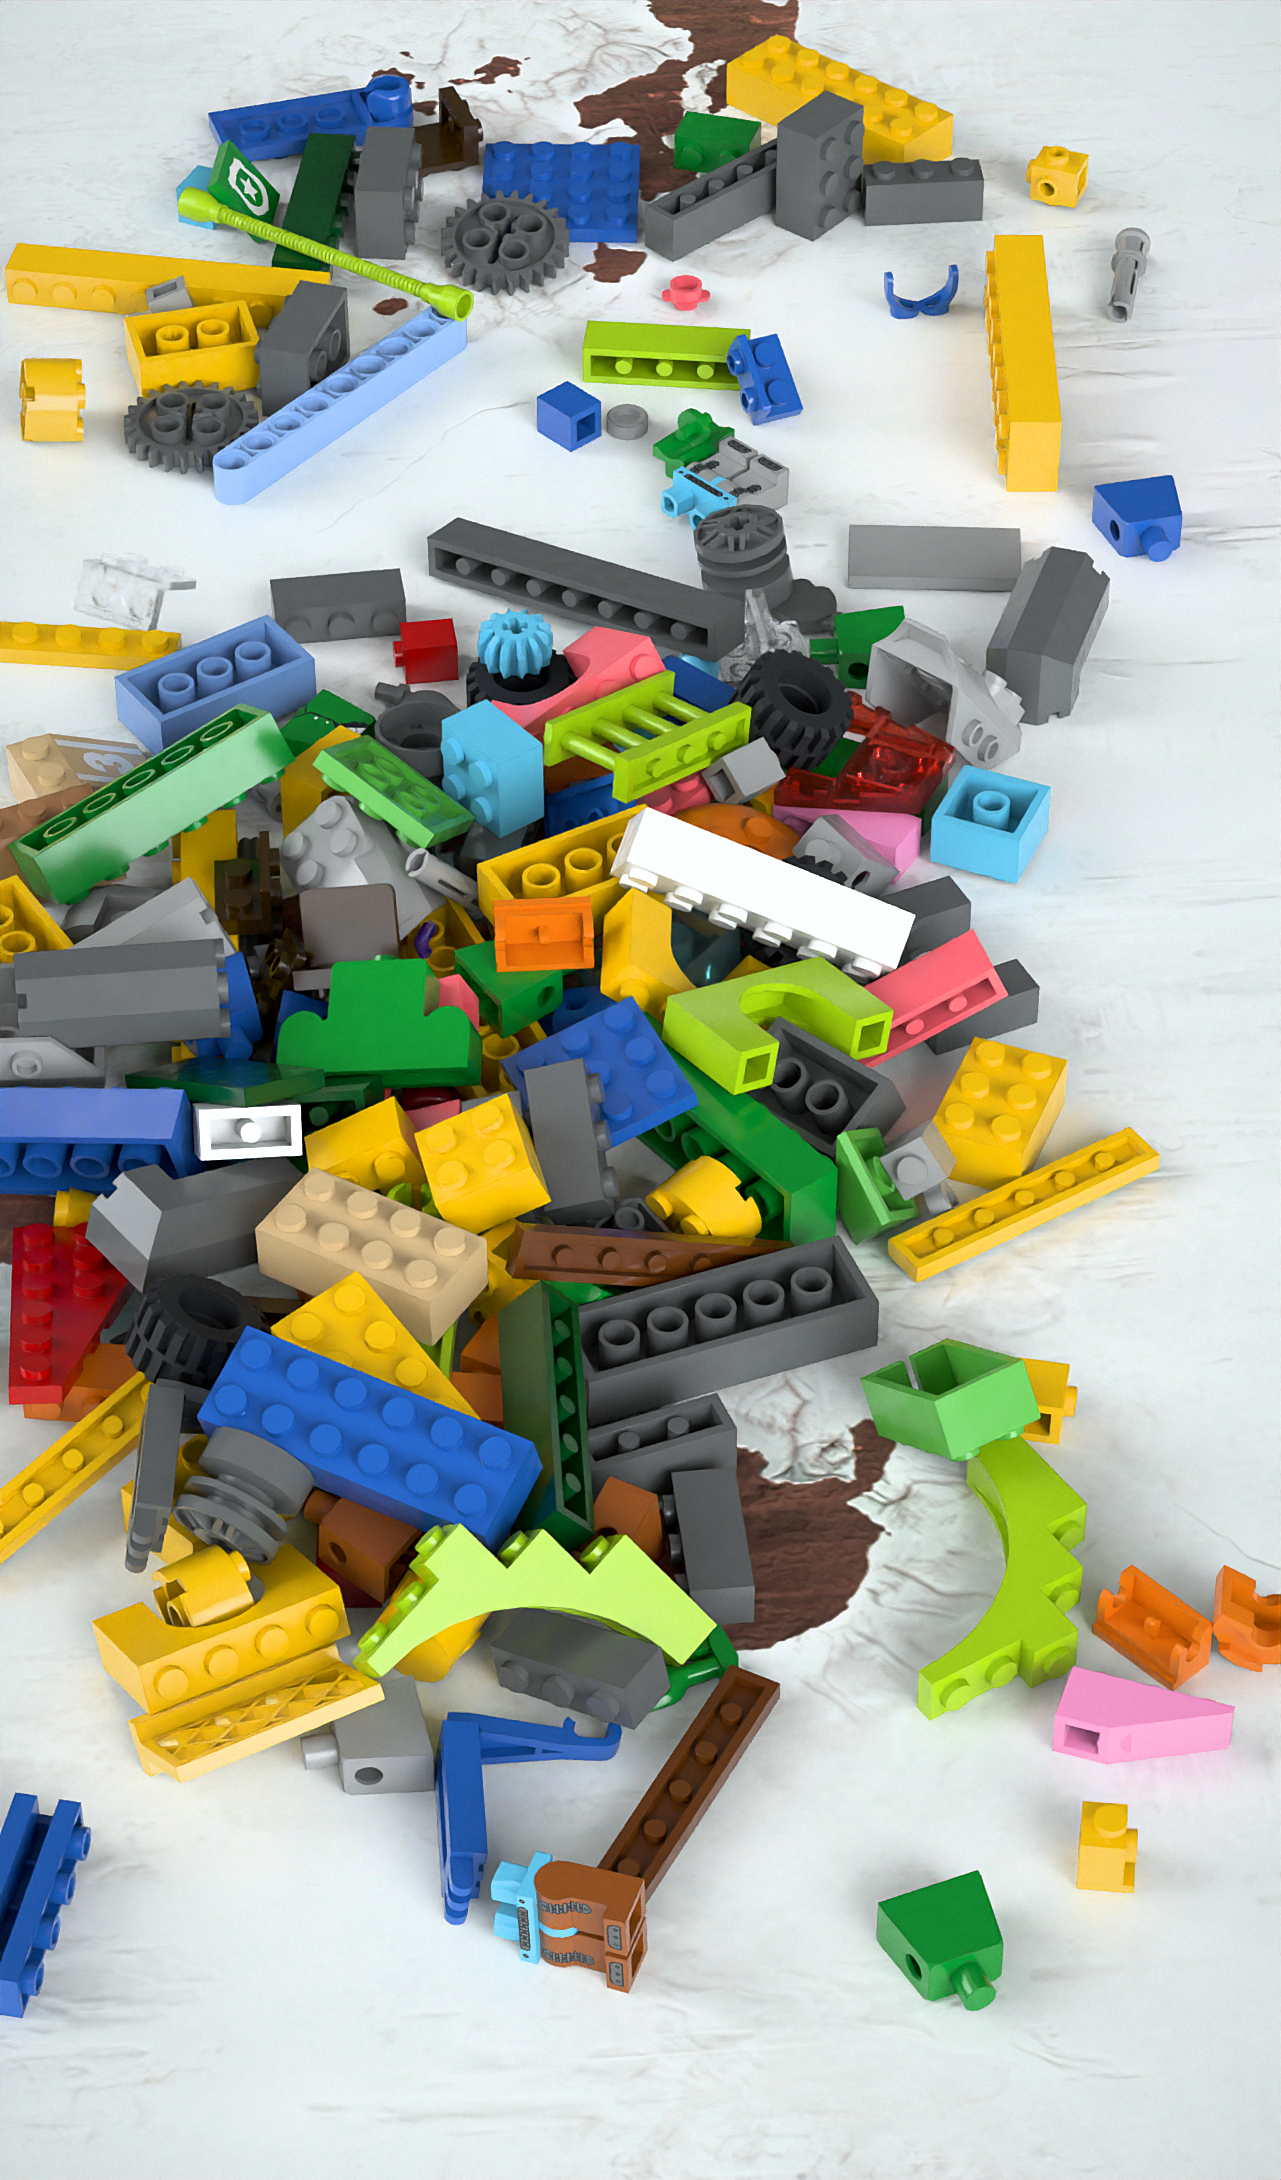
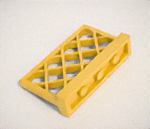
M331 1642L151 1716L148 1713L129 1720L128 1723L143 1771L150 1777L165 1772L179 1783H183L382 1701L385 1698L381 1684L341 1662L337 1646L334 1642Z

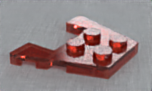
M848 690L846 693L851 695L853 703L850 707L854 710V717L847 732L866 737L836 778H831L790 767L785 774L786 777L774 789V805L919 814L955 764L956 748L914 724L909 725L908 728L891 719L890 711L881 706L872 709L862 703L861 695Z

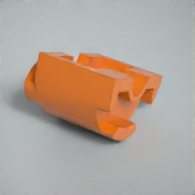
M1224 1564L1216 1576L1213 1633L1219 1641L1218 1650L1220 1654L1235 1665L1255 1672H1262V1664H1281V1594H1271L1266 1597L1258 1595L1255 1592L1256 1580Z

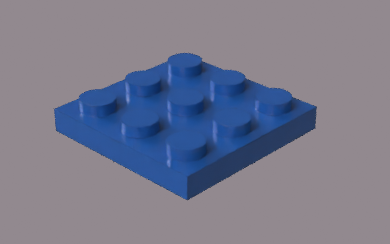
M632 996L500 1061L507 1079L515 1091H521L526 1108L529 1109L524 1070L583 1058L592 1073L599 1072L602 1078L605 1102L598 1103L600 1119H606L612 1137V1148L699 1105L695 1091Z

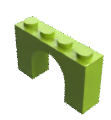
M817 956L668 996L661 1039L732 1095H737L773 1084L779 1041L759 1025H772L777 1017L780 1016L853 1059L860 1060L886 1052L894 1010L827 960Z

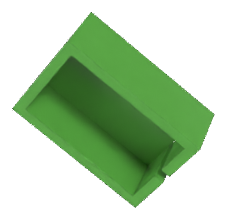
M949 1338L908 1356L918 1389L912 1387L905 1362L900 1360L860 1378L878 1436L899 1442L901 1445H908L923 1450L929 1454L933 1453L948 1458L952 1462H960L975 1457L980 1453L981 1446L994 1440L1003 1441L1015 1438L1025 1431V1425L1041 1418L1023 1359Z

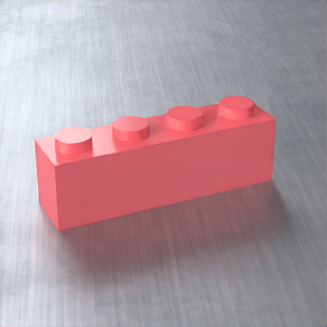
M973 929L906 963L904 966L878 980L863 986V988L892 1008L894 1012L886 1052L857 1061L869 1068H873L1009 996Z

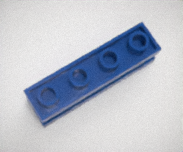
M15 1792L0 1833V2015L23 2018L30 1996H38L44 1977V1963L42 1961L46 1950L53 1951L56 1947L60 1932L59 1912L62 1905H70L73 1899L76 1885L74 1870L77 1861H85L90 1849L91 1828L84 1826L81 1802L59 1799L54 1815H44L39 1813L38 1797L36 1795Z

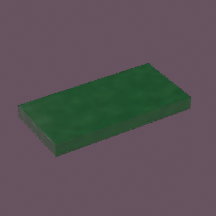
M201 1056L125 1074V1083L127 1089H157L160 1087L184 1089L189 1101L248 1108L321 1090L322 1087H325L324 1069Z

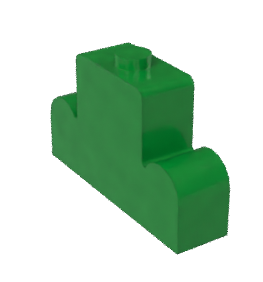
M377 955L372 960L334 963L331 970L327 1019L323 1020L319 1015L309 1011L297 1012L288 1017L280 1028L276 1064L324 1069V1077L381 1074L383 1089L479 1086L483 1044L482 1037L463 1010L449 1005L438 1007L440 981L424 959H400L392 955Z

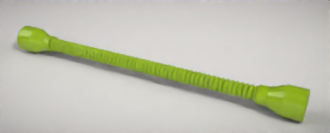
M193 186L187 187L181 193L178 200V212L187 219L198 223L215 222L220 225L232 226L357 275L380 282L386 286L417 296L423 302L431 304L441 315L462 322L467 319L472 311L474 296L471 291L453 284L436 285L430 282L424 283L335 248L288 232L282 228L272 226L266 222L229 209L228 206L219 203L210 193Z

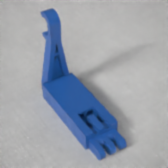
M448 1712L447 1719L442 1721L434 1761L441 1896L443 1898L444 1918L449 1924L461 1925L466 1921L470 1899L479 1898L480 1881L483 1879L484 1865H486L488 1848L482 1765L561 1759L606 1761L613 1758L618 1752L622 1736L620 1725L610 1722L607 1726L605 1738L580 1737L574 1732L576 1722L569 1716L564 1720L563 1727L561 1728L475 1713Z

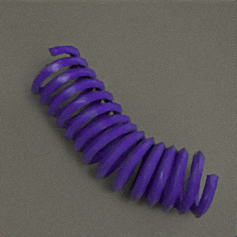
M431 920L423 923L414 941L415 950L421 959H427L432 954L429 941L437 927Z

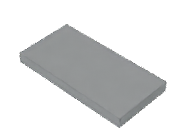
M849 524L848 588L1012 592L1021 573L1020 528Z

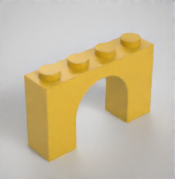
M632 887L604 916L600 992L616 1002L632 996L643 1013L647 1011L663 1024L667 997L697 989V987L681 971L672 953V909ZM748 955L721 982L772 968ZM771 1025L759 1026L767 1032Z
M288 1543L279 1547L270 1565H258L245 1561L251 1576L246 1585L253 1600H258V1603L232 1619L208 1626L177 1627L160 1620L141 1601L93 1620L92 1625L104 1669L151 1716L351 1635L340 1587Z

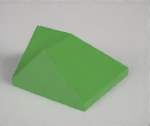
M878 1127L845 1131L837 1136L835 1166L838 1168L836 1207L855 1245H859L922 1216L913 1197L904 1201L879 1160L887 1145Z

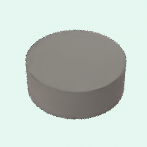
M621 404L613 407L607 413V432L616 439L635 440L644 436L648 431V414L640 406Z

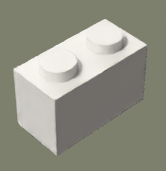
M281 1099L248 1108L209 1103L192 1104L194 1154L201 1161L302 1155L301 1105L294 1099Z

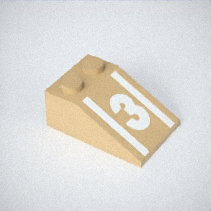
M51 733L29 737L24 741L6 746L10 788L19 803L87 783L91 785L94 791H97L147 760L137 744Z

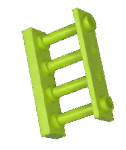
M668 669L547 721L543 737V764L551 767L576 755L594 762L613 772L612 797L627 804L711 766L721 757L747 745L752 707L737 701L712 713H708L673 696L675 672ZM671 715L687 724L678 726L662 717ZM640 728L657 737L648 740L631 731ZM609 741L626 749V751L618 754L601 746V744Z

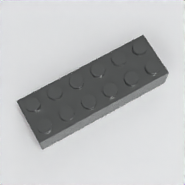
M839 1235L578 1306L586 1414L589 1427L877 1346L879 1301Z

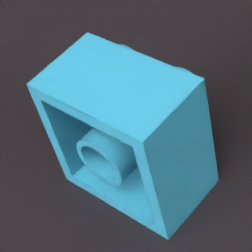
M487 699L442 720V742L440 745L444 766L442 787L447 795L474 814L478 824L487 827L499 838L544 817L543 744Z
M964 764L932 817L930 861L1017 884L1048 831L1051 787Z

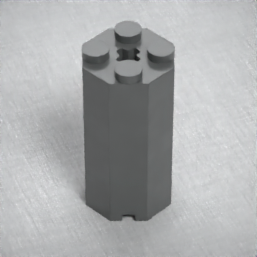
M223 938L14 953L19 1036H51L69 1049L231 1038L229 1008L220 1009L219 1004H227V1001H229L227 972H217V968H225Z

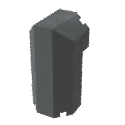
M1051 546L1043 551L1041 557L1035 561L1032 558L1025 562L987 647L985 670L1007 682L1005 688L1022 698L1019 705L1025 710V713L1020 719V723L1039 726L1048 723V717L1051 714L1059 712V719L1069 716L1079 695L1080 673L1108 609L1110 578L1103 570L1099 574L1093 568L1094 560L1086 552Z
M284 1156L262 1157L176 1180L168 1176L157 1164L124 1171L112 1182L117 1189L107 1199L101 1193L91 1204L85 1237L141 1294H145L150 1282H154L156 1277L161 1275L169 1276L170 1273L189 1275L191 1273L208 1278L259 1264L255 1228L304 1175Z

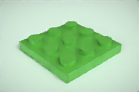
M368 734L322 749L312 764L323 773L321 777L325 783L337 791L349 792L360 801L359 807L362 811L376 820H386L398 829L396 835L399 839L413 848L419 849L421 847L427 849L468 831L476 819L474 814Z

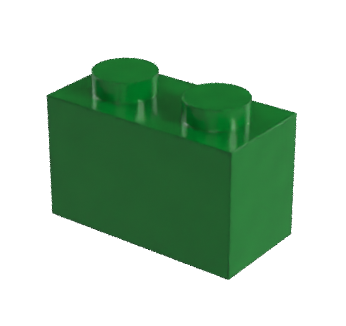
M686 111L674 134V168L709 173L761 146V122Z

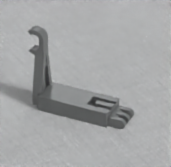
M157 1378L156 1385L150 1384L139 1432L126 1543L125 1567L132 1573H141L146 1569L150 1551L158 1553L162 1551L164 1535L166 1534L168 1519L172 1509L180 1433L205 1434L196 1416L208 1397L210 1390L162 1378Z

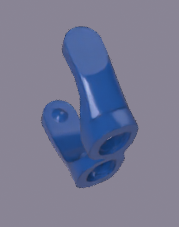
M949 265L948 280L941 290L920 301L907 300L893 293L894 279L892 272H885L884 291L890 306L891 316L896 319H911L918 316L919 311L929 316L948 313L949 304L955 297L958 289L959 274L957 265Z

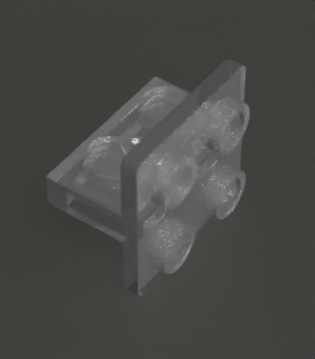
M763 588L745 590V642L719 660L722 680L733 688L738 687L757 658H760L767 651L774 653L776 649H785L791 653L792 650L802 652L807 657L797 622L793 620L772 622Z

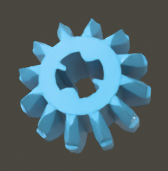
M508 608L505 614L491 613L490 620L481 622L477 649L480 663L487 665L488 673L501 672L504 679L511 675H517L523 680L526 673L538 675L541 667L550 665L553 633L551 632L550 624L544 622L541 614L529 615L527 609L521 612H513Z

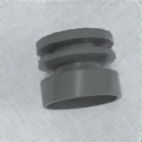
M744 504L732 506L711 513L699 522L693 534L698 564L702 568L701 580L703 590L745 602V616L761 614L774 609L790 597L794 590L790 558L786 553L787 543L786 536L784 535L783 520L774 509L762 505Z
M430 700L409 701L393 706L379 715L374 725L375 740L444 792L442 787L444 766L440 747L442 742V720L461 710L445 702Z
M217 1427L198 1461L202 1471L209 1477L201 1475L190 1476L184 1486L187 1494H180L171 1512L182 1526L208 1545L217 1544L227 1554L237 1550L247 1562L258 1565H270L279 1550L275 1541H283L289 1531L285 1521L278 1514L296 1516L312 1489L315 1479L312 1473L299 1460L269 1441L244 1430L232 1427Z

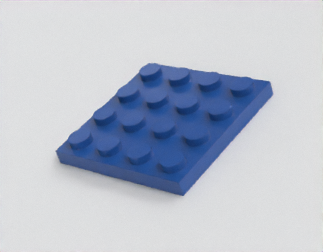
M509 141L486 143L482 193L488 195L490 199L496 198L497 190L502 191L504 198L510 197L514 190L518 191L519 199H524L528 194L532 193L533 203L535 204L546 199L547 210L557 207L559 218L566 219V229H569L570 242L637 243L640 145H630L625 142L613 144H590L588 142L552 144L546 141L534 144H514Z

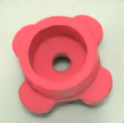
M681 275L673 278L670 281V290L662 292V300L672 302L674 307L681 311L694 310L698 303L707 302L710 299V292L702 290L701 280L691 275Z

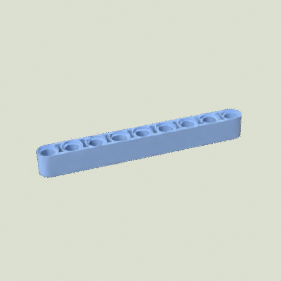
M431 305L219 451L213 457L216 499L226 505H239L251 500L462 352L467 347V319L462 322L441 315Z

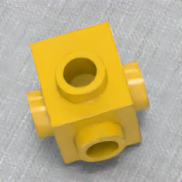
M1044 145L1036 159H1031L1027 167L1026 182L1031 183L1030 199L1043 201L1051 206L1062 205L1075 208L1087 188L1089 154L1069 151L1061 146L1050 147Z

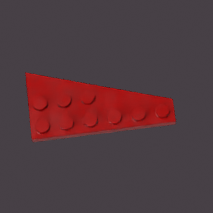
M88 1222L68 1228L66 1226L51 1227L43 1223H34L26 1227H13L9 1405L63 1403L83 1372V1361L87 1354L95 1353L100 1345L101 1332L103 1329H110L134 1291V1285L85 1237Z

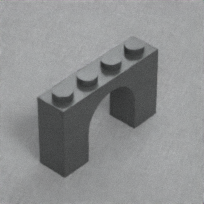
M950 875L875 898L916 915L896 969L913 961L917 956L932 951L970 930L971 901ZM1018 959L993 966L1009 996L924 1040L936 1056L971 1045L974 1037L989 1039L1037 1023L1040 987Z

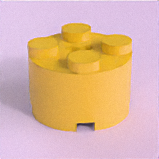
M23 358L20 367L19 398H22V412H20L22 440L31 442H82L83 418L79 417L80 409H85L86 389L85 384L82 383V360L74 358Z
M700 1156L697 1160L693 1159L645 1198L647 1206L672 1233L753 1239L762 1228L760 1212L752 1196L744 1201L735 1189L742 1182L725 1165L709 1156Z
M211 1544L152 1573V1580L161 1581L162 1584L161 1587L153 1590L157 1609L162 1621L172 1626L201 1627L217 1624L246 1612L258 1603V1600H253L245 1583L251 1579L242 1555L237 1550L227 1554L217 1544Z

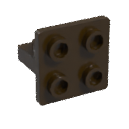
M259 831L260 859L235 858L214 861L215 913L219 918V923L228 935L263 934L264 944H269L274 938L280 939L283 934L282 914H274V912H283L282 884H280V878H272V876H280L279 848H270L269 831Z
M285 929L280 939L274 938L270 942L263 958V964L266 967L258 981L254 979L251 981L264 1034L261 1040L265 1039L279 1012L284 990L311 998L310 990L294 991L292 972L303 967L307 955L295 932ZM316 998V1000L328 1003L326 998Z

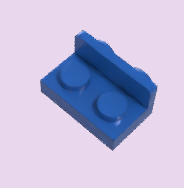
M777 333L748 340L745 334L736 336L727 352V364L731 374L737 376L741 387V405L745 413H750L753 425L799 415L803 410V406Z

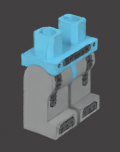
M729 436L719 442V452L701 463L693 462L686 468L682 466L673 471V486L662 492L661 509L663 513L671 518H675L682 513L688 515L689 524L693 531L699 522L711 513L727 507L744 504L762 505L776 511L788 504L789 468L764 454L758 455V451Z

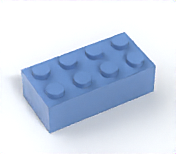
M264 615L114 677L118 720L153 755L161 752L239 703L268 711L275 719L306 706L317 695L315 658L269 615Z

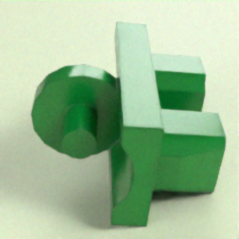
M689 408L678 416L679 429L653 445V456L665 462V474L673 479L674 470L682 466L686 468L693 462L701 463L718 453L719 442L729 436L735 438V429L729 426L721 427L717 425L708 412L702 414L696 409Z

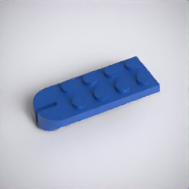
M385 74L374 77L364 88L208 113L209 127L218 147L230 139L250 162L270 158L284 159L290 155L304 153L309 133L356 135L357 147L364 144L368 126L411 128L413 126L412 90L405 78L398 75Z

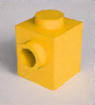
M1018 1357L1024 1361L1041 1415L1040 1419L1025 1425V1431L1020 1436L1028 1441L1059 1445L1064 1416L1074 1418L1078 1387L1069 1386L1070 1364Z

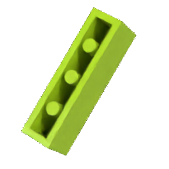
M588 320L582 347L583 382L740 391L741 387L737 376L732 375L728 368L727 352L736 336L745 334L747 339L750 340L751 329Z

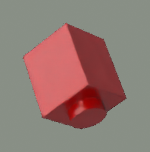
M452 618L400 623V641H393V658L395 668L403 667L406 685L459 680L458 645Z

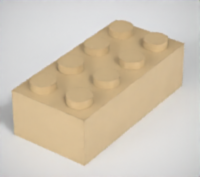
M312 1167L255 1228L259 1273L317 1297L358 1270L412 1337L431 1347L436 1344L489 1283L485 1238L316 1167Z

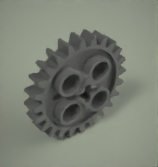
M497 190L496 198L490 199L488 195L481 193L480 203L467 199V210L456 206L454 208L455 217H447L446 228L441 229V256H444L445 268H451L452 277L462 276L463 286L465 287L476 282L477 292L483 291L487 286L492 287V294L495 296L501 288H506L508 294L512 296L515 292V287L519 286L528 293L529 284L532 282L543 287L544 276L555 279L556 268L564 269L565 258L569 257L570 239L569 229H566V219L559 218L557 207L547 210L546 199L536 204L533 203L532 193L528 194L524 199L518 198L517 190H514L510 197L505 198L502 191Z
M198 380L193 387H188L185 381H180L179 388L174 389L170 385L164 384V392L160 393L150 389L149 398L137 397V405L128 406L129 415H124L123 426L125 444H128L129 453H137V461L149 459L150 468L164 464V472L167 473L174 467H180L181 474H186L189 468H195L199 474H202L204 466H211L213 468V457L219 451L259 424L258 410H254V402L246 401L244 392L234 395L232 386L219 390L218 382L212 383L209 387H203L202 380ZM196 408V413L193 415V419H192V421H193V423H192V433H193L192 442H191L190 445H187V440L190 439V435H191V419H190V417H191L192 410Z

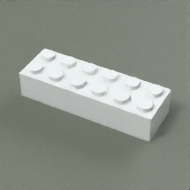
M649 807L643 809L629 821L609 873L620 878L619 885L627 890L634 887L645 894L647 890L665 896L664 903L672 908L691 912L693 907L710 914L708 920L717 926L735 930L738 925L753 931L752 938L762 944L778 948L783 943L798 949L797 956L803 960L821 956L828 962L842 967L841 971L852 980L867 983L869 978L875 980L897 968L916 916Z

